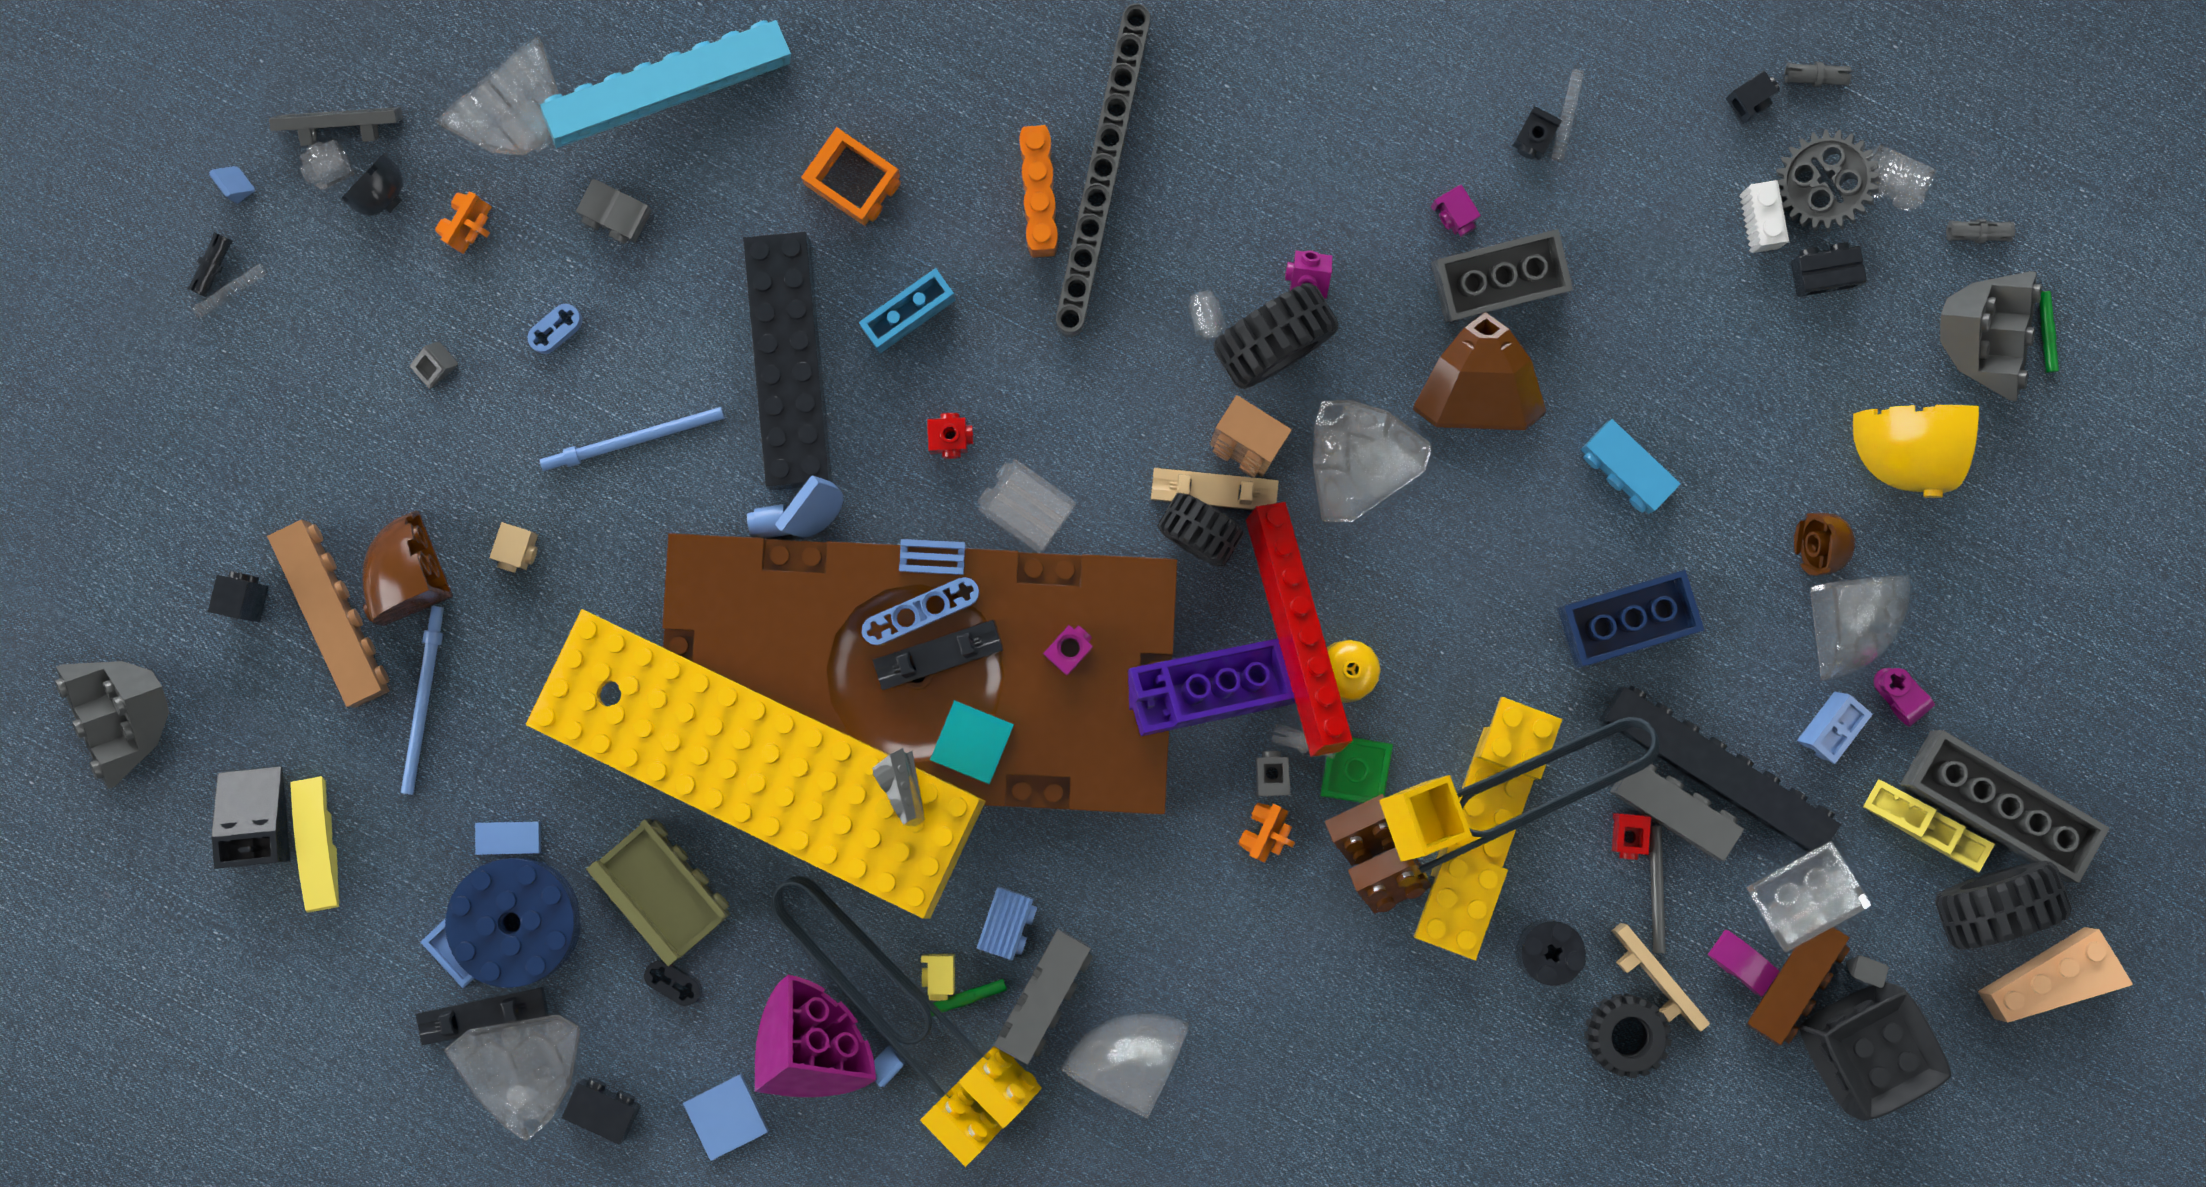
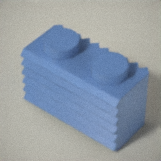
M998 886L977 949L1009 960H1013L1015 954L1022 955L1027 937L1022 936L1025 923L1032 925L1038 908L1032 905L1034 898Z

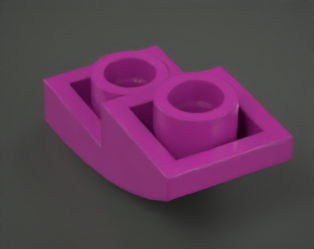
M1724 930L1708 953V956L1725 972L1737 977L1754 994L1761 997L1780 972L1761 954L1728 930Z

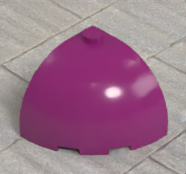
M789 974L783 978L771 993L759 1025L755 1050V1092L789 1097H826L853 1092L876 1080V1070L873 1054L868 1040H863L860 1031L855 1025L858 1021L841 1001L837 1003L824 993L825 989L812 981Z

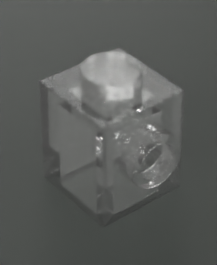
M335 140L327 143L313 144L307 148V152L299 155L303 163L300 170L308 184L312 183L320 190L355 175L343 147Z

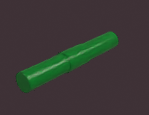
M2042 291L2039 308L2046 373H2053L2059 371L2052 295L2051 291Z
M1000 979L948 997V1000L936 1001L933 1004L943 1013L1007 991L1004 979Z

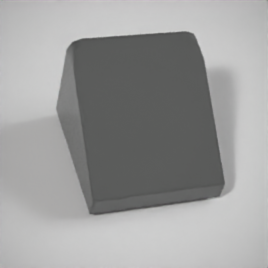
M440 342L426 345L409 366L424 384L431 389L454 370L458 362Z
M1862 955L1847 960L1846 963L1852 977L1883 988L1889 969L1887 965Z

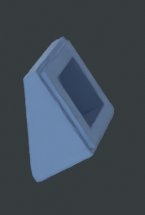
M238 167L213 169L209 172L210 177L225 197L234 203H240L255 191L253 185Z
M887 1046L874 1060L876 1083L880 1087H884L905 1064V1060L891 1046Z

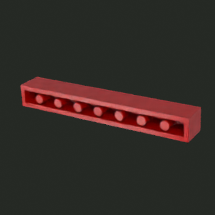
M1286 502L1256 506L1246 519V524L1310 756L1314 757L1341 752L1353 740Z

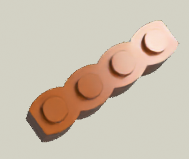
M1045 125L1024 126L1021 130L1019 141L1023 160L1024 209L1028 222L1026 228L1027 246L1033 258L1055 256L1058 248V233L1054 222L1056 206L1052 191L1054 178L1053 167L1050 161L1051 137Z

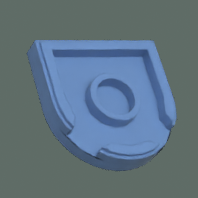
M812 475L777 520L775 526L781 532L802 538L821 532L831 524L840 512L843 504L841 490L834 483Z

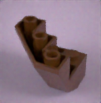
M1486 312L1464 327L1440 356L1413 406V410L1435 427L1526 430L1546 414L1545 404L1532 360L1510 329Z

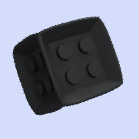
M1885 982L1883 988L1874 985L1863 988L1818 1011L1799 1026L1805 1047L1828 1090L1842 1107L1843 1111L1856 1119L1868 1121L1890 1114L1937 1089L1951 1077L1949 1063L1935 1034L1917 1003L1902 986Z

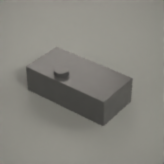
M1559 229L1431 262L1445 323L1573 290Z

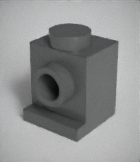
M1262 751V758H1255L1256 796L1290 795L1289 757H1281V751ZM1270 767H1274L1277 770V777L1272 780L1266 776V770Z

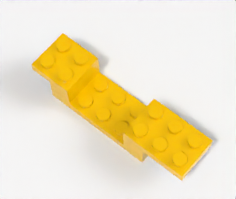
M1500 697L1490 727L1483 728L1462 789L1551 750L1562 719L1505 697ZM1546 764L1470 798L1463 808L1469 828L1484 831L1521 815L1534 779L1542 778ZM1516 829L1432 869L1431 876H1434L1435 879L1414 938L1476 961L1508 869L1503 868ZM1472 836L1439 850L1437 858L1482 837Z

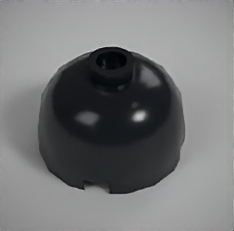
M383 153L344 194L341 200L356 212L366 216L378 215L384 210L391 213L402 201L398 196L403 188V176L400 169Z

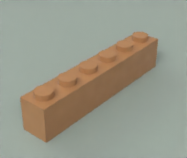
M299 520L268 535V540L346 707L356 708L389 692L390 690L386 684L389 683V677L385 669L376 663L373 656L376 654V649L372 641L368 637L365 638L360 628L363 626L362 619L356 609H351L347 598L350 597L349 591L343 581H338L333 571L337 569L335 561L330 553H325L320 543L323 541V536L317 525H312L311 522Z

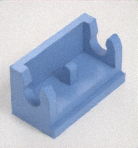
M1834 691L1797 741L1804 747L1814 750L1816 752L1815 756L1835 764L1873 714L1851 695Z

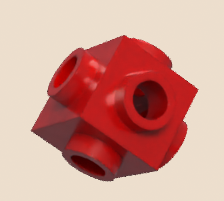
M959 413L940 414L941 419H927L928 451L930 454H942L943 459L961 458V453H968V445L973 444L972 425L967 426L965 417L959 418ZM947 434H956L953 439H946Z

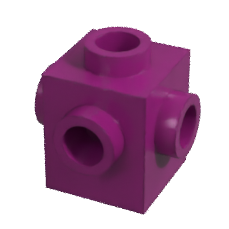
M1295 250L1294 261L1287 262L1285 280L1290 281V290L1302 284L1310 283L1317 286L1324 299H1327L1333 256L1319 254L1315 251Z

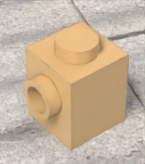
M501 522L490 559L499 561L498 568L513 573L516 572L517 567L527 570L528 564L532 565L537 555L535 543L538 534Z

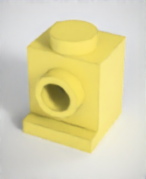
M923 954L921 956V963H928V968H922V987H928L929 1000H948V995L955 993V954Z

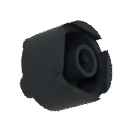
M1542 919L1532 922L1523 929L1516 945V959L1522 971L1530 978L1545 985L1558 986L1572 981L1586 963L1585 945L1581 936L1571 926L1559 921ZM1547 946L1556 948V951L1553 953V959L1544 955L1548 952Z

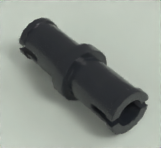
M215 232L213 233L204 256L199 257L197 261L199 263L198 269L187 289L207 297L217 272L221 273L223 269L221 264L233 242L232 240Z

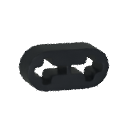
M657 960L649 964L645 970L644 979L647 985L679 1005L689 1006L697 1002L701 997L702 986L700 981L675 965L667 966L663 960ZM664 967L666 969L664 975L672 979L671 983L666 980H660L658 983L655 982L656 975L652 973L653 969L658 970ZM676 982L682 986L691 983L693 985L691 991L695 993L694 997L688 996L683 999L681 997L683 991L674 986Z

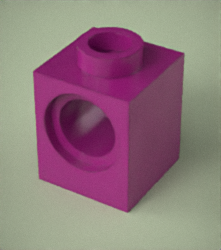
M1068 625L1043 655L1068 676L1093 648L1089 643L1092 637L1079 625L1075 629ZM1072 639L1078 642L1080 646L1079 653L1074 657L1063 655L1061 645L1064 641Z

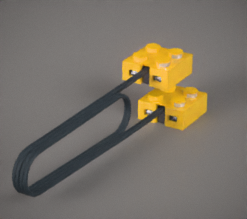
M796 876L790 877L776 887L772 894L771 906L775 917L941 1098L920 1121L966 1167L1001 1129H1004L1023 1110L1042 1087L1030 1072L1025 1071L1016 1062L1014 1057L995 1046L983 1055L816 883L809 878ZM795 885L807 891L920 1007L926 1020L925 1030L922 1035L917 1038H906L894 1031L788 914L782 901L783 891L786 886ZM931 1012L979 1060L947 1093L940 1088L899 1044L911 1045L924 1040L932 1027Z

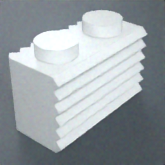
M1778 181L1751 184L1739 196L1742 198L1740 203L1743 204L1741 209L1744 210L1742 215L1746 217L1743 221L1747 223L1745 225L1748 229L1746 233L1749 235L1747 239L1750 240L1748 245L1751 246L1749 251L1756 253L1779 249L1789 242Z

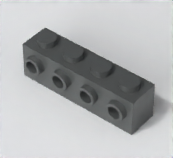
M1630 760V761H1628L1627 765L1630 764V763H1632V762H1634V761H1636V760ZM1653 764L1616 782L1609 793L1642 814L1651 816L1652 820L1718 861L1726 860L1744 828L1736 824L1738 818L1725 810H1721L1718 813L1709 807L1711 801L1702 795L1694 793L1691 796L1683 791L1684 784L1671 776H1667L1664 779L1656 774L1657 767Z

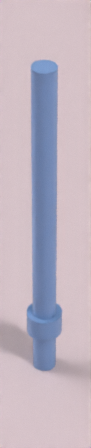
M718 407L577 448L572 446L563 449V453L540 459V465L543 471L563 465L568 467L581 464V460L725 419L722 407Z
M431 606L428 630H424L422 643H425L401 787V793L414 794L438 645L442 644L443 633L440 631L444 607Z

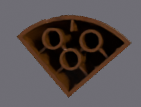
M417 510L387 524L376 535L366 553L362 570V585L366 604H363V608L367 618L373 624L385 626L453 597L420 512Z

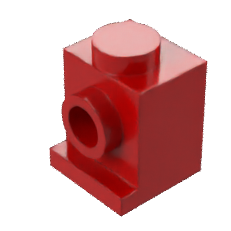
M1613 813L1612 851L1619 852V858L1638 860L1639 854L1648 855L1651 816ZM1626 831L1633 833V840L1629 843L1624 840V833Z

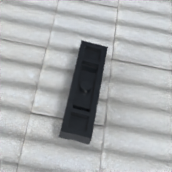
M991 620L873 659L881 689L887 690L1005 650L996 622ZM911 655H912V658H913V661H914L916 670H914L913 667L911 666V663H910V656H911Z
M543 987L416 1014L421 1046L549 1018ZM454 1014L456 1015L458 1030L452 1026L451 1021Z

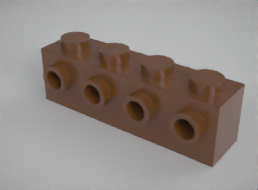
M1815 917L1749 1018L1746 1026L1777 1046H1781L1784 1041L1790 1044L1799 1030V1027L1794 1024L1801 1014L1807 1017L1816 1003L1812 999L1817 988L1824 990L1834 974L1829 972L1831 966L1835 961L1841 964L1849 952L1850 947L1846 943L1850 937L1820 918Z

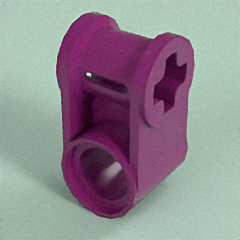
M1882 668L1875 674L1873 683L1876 691L1888 703L1897 718L1906 726L1911 727L1935 706L1931 697L1919 687L1906 670L1901 668ZM1890 676H1895L1896 678L1893 681L1895 687L1889 686L1892 683V679L1890 678Z

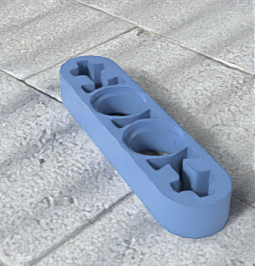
M958 578L868 618L862 626V635L872 645L878 646L888 643L973 605L979 598V587L970 578ZM965 584L966 587H973L974 591L970 593V600L965 601L963 597L954 599L953 601L957 606L950 609V601L943 593L945 590L950 589V594L953 595L960 591L959 585ZM932 596H939L944 600V609L939 614H931L927 610V601ZM903 609H910L915 614V622L909 627H902L897 621V615ZM891 615L892 624L898 630L897 633L892 634L891 628H888L881 632L882 638L879 640L875 636L868 635V632L872 630V623L876 622L879 626H883L889 623L885 617Z

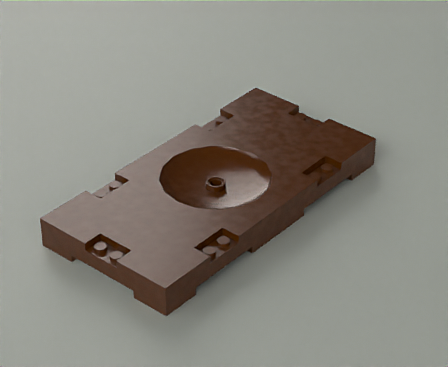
M668 533L662 629H664L663 648L887 754H891L901 748H904L906 753L912 751L916 768L985 800L984 805L1165 814L1169 731L1146 736L1140 735L1134 711L1129 710L1128 670L1133 667L1172 660L1177 559L1088 554H1047L965 548L964 575L900 572L901 545L791 541L754 537ZM908 547V552L958 555V549ZM907 559V565L957 567L958 562ZM958 578H970L979 587V598L973 605L888 643L878 646L872 645L862 635V626L868 618ZM965 584L959 585L960 591L953 595L950 594V589L945 590L943 593L950 601V609L957 606L953 601L954 599L963 597L965 601L970 600V593L974 591L973 587H966ZM932 596L926 604L927 610L931 614L941 613L945 606L944 600L939 596ZM910 609L901 610L897 615L899 625L902 627L911 626L915 622L914 612ZM891 615L885 617L889 623L883 626H879L876 622L872 623V630L868 632V635L875 636L879 640L882 638L881 632L888 628H891L892 634L897 633L898 630L892 624ZM995 620L1005 651L926 676L920 683H913L911 681L887 690L881 689L873 659ZM1068 625L1073 629L1079 625L1092 637L1089 643L1093 648L1075 669L1066 676L1043 653ZM1066 640L1061 645V652L1066 657H1074L1079 653L1080 646L1075 640ZM911 655V656H910V663H911V666H912V667H915V664H914V661H913V658H912V655ZM954 700L1014 724L990 784L930 760Z

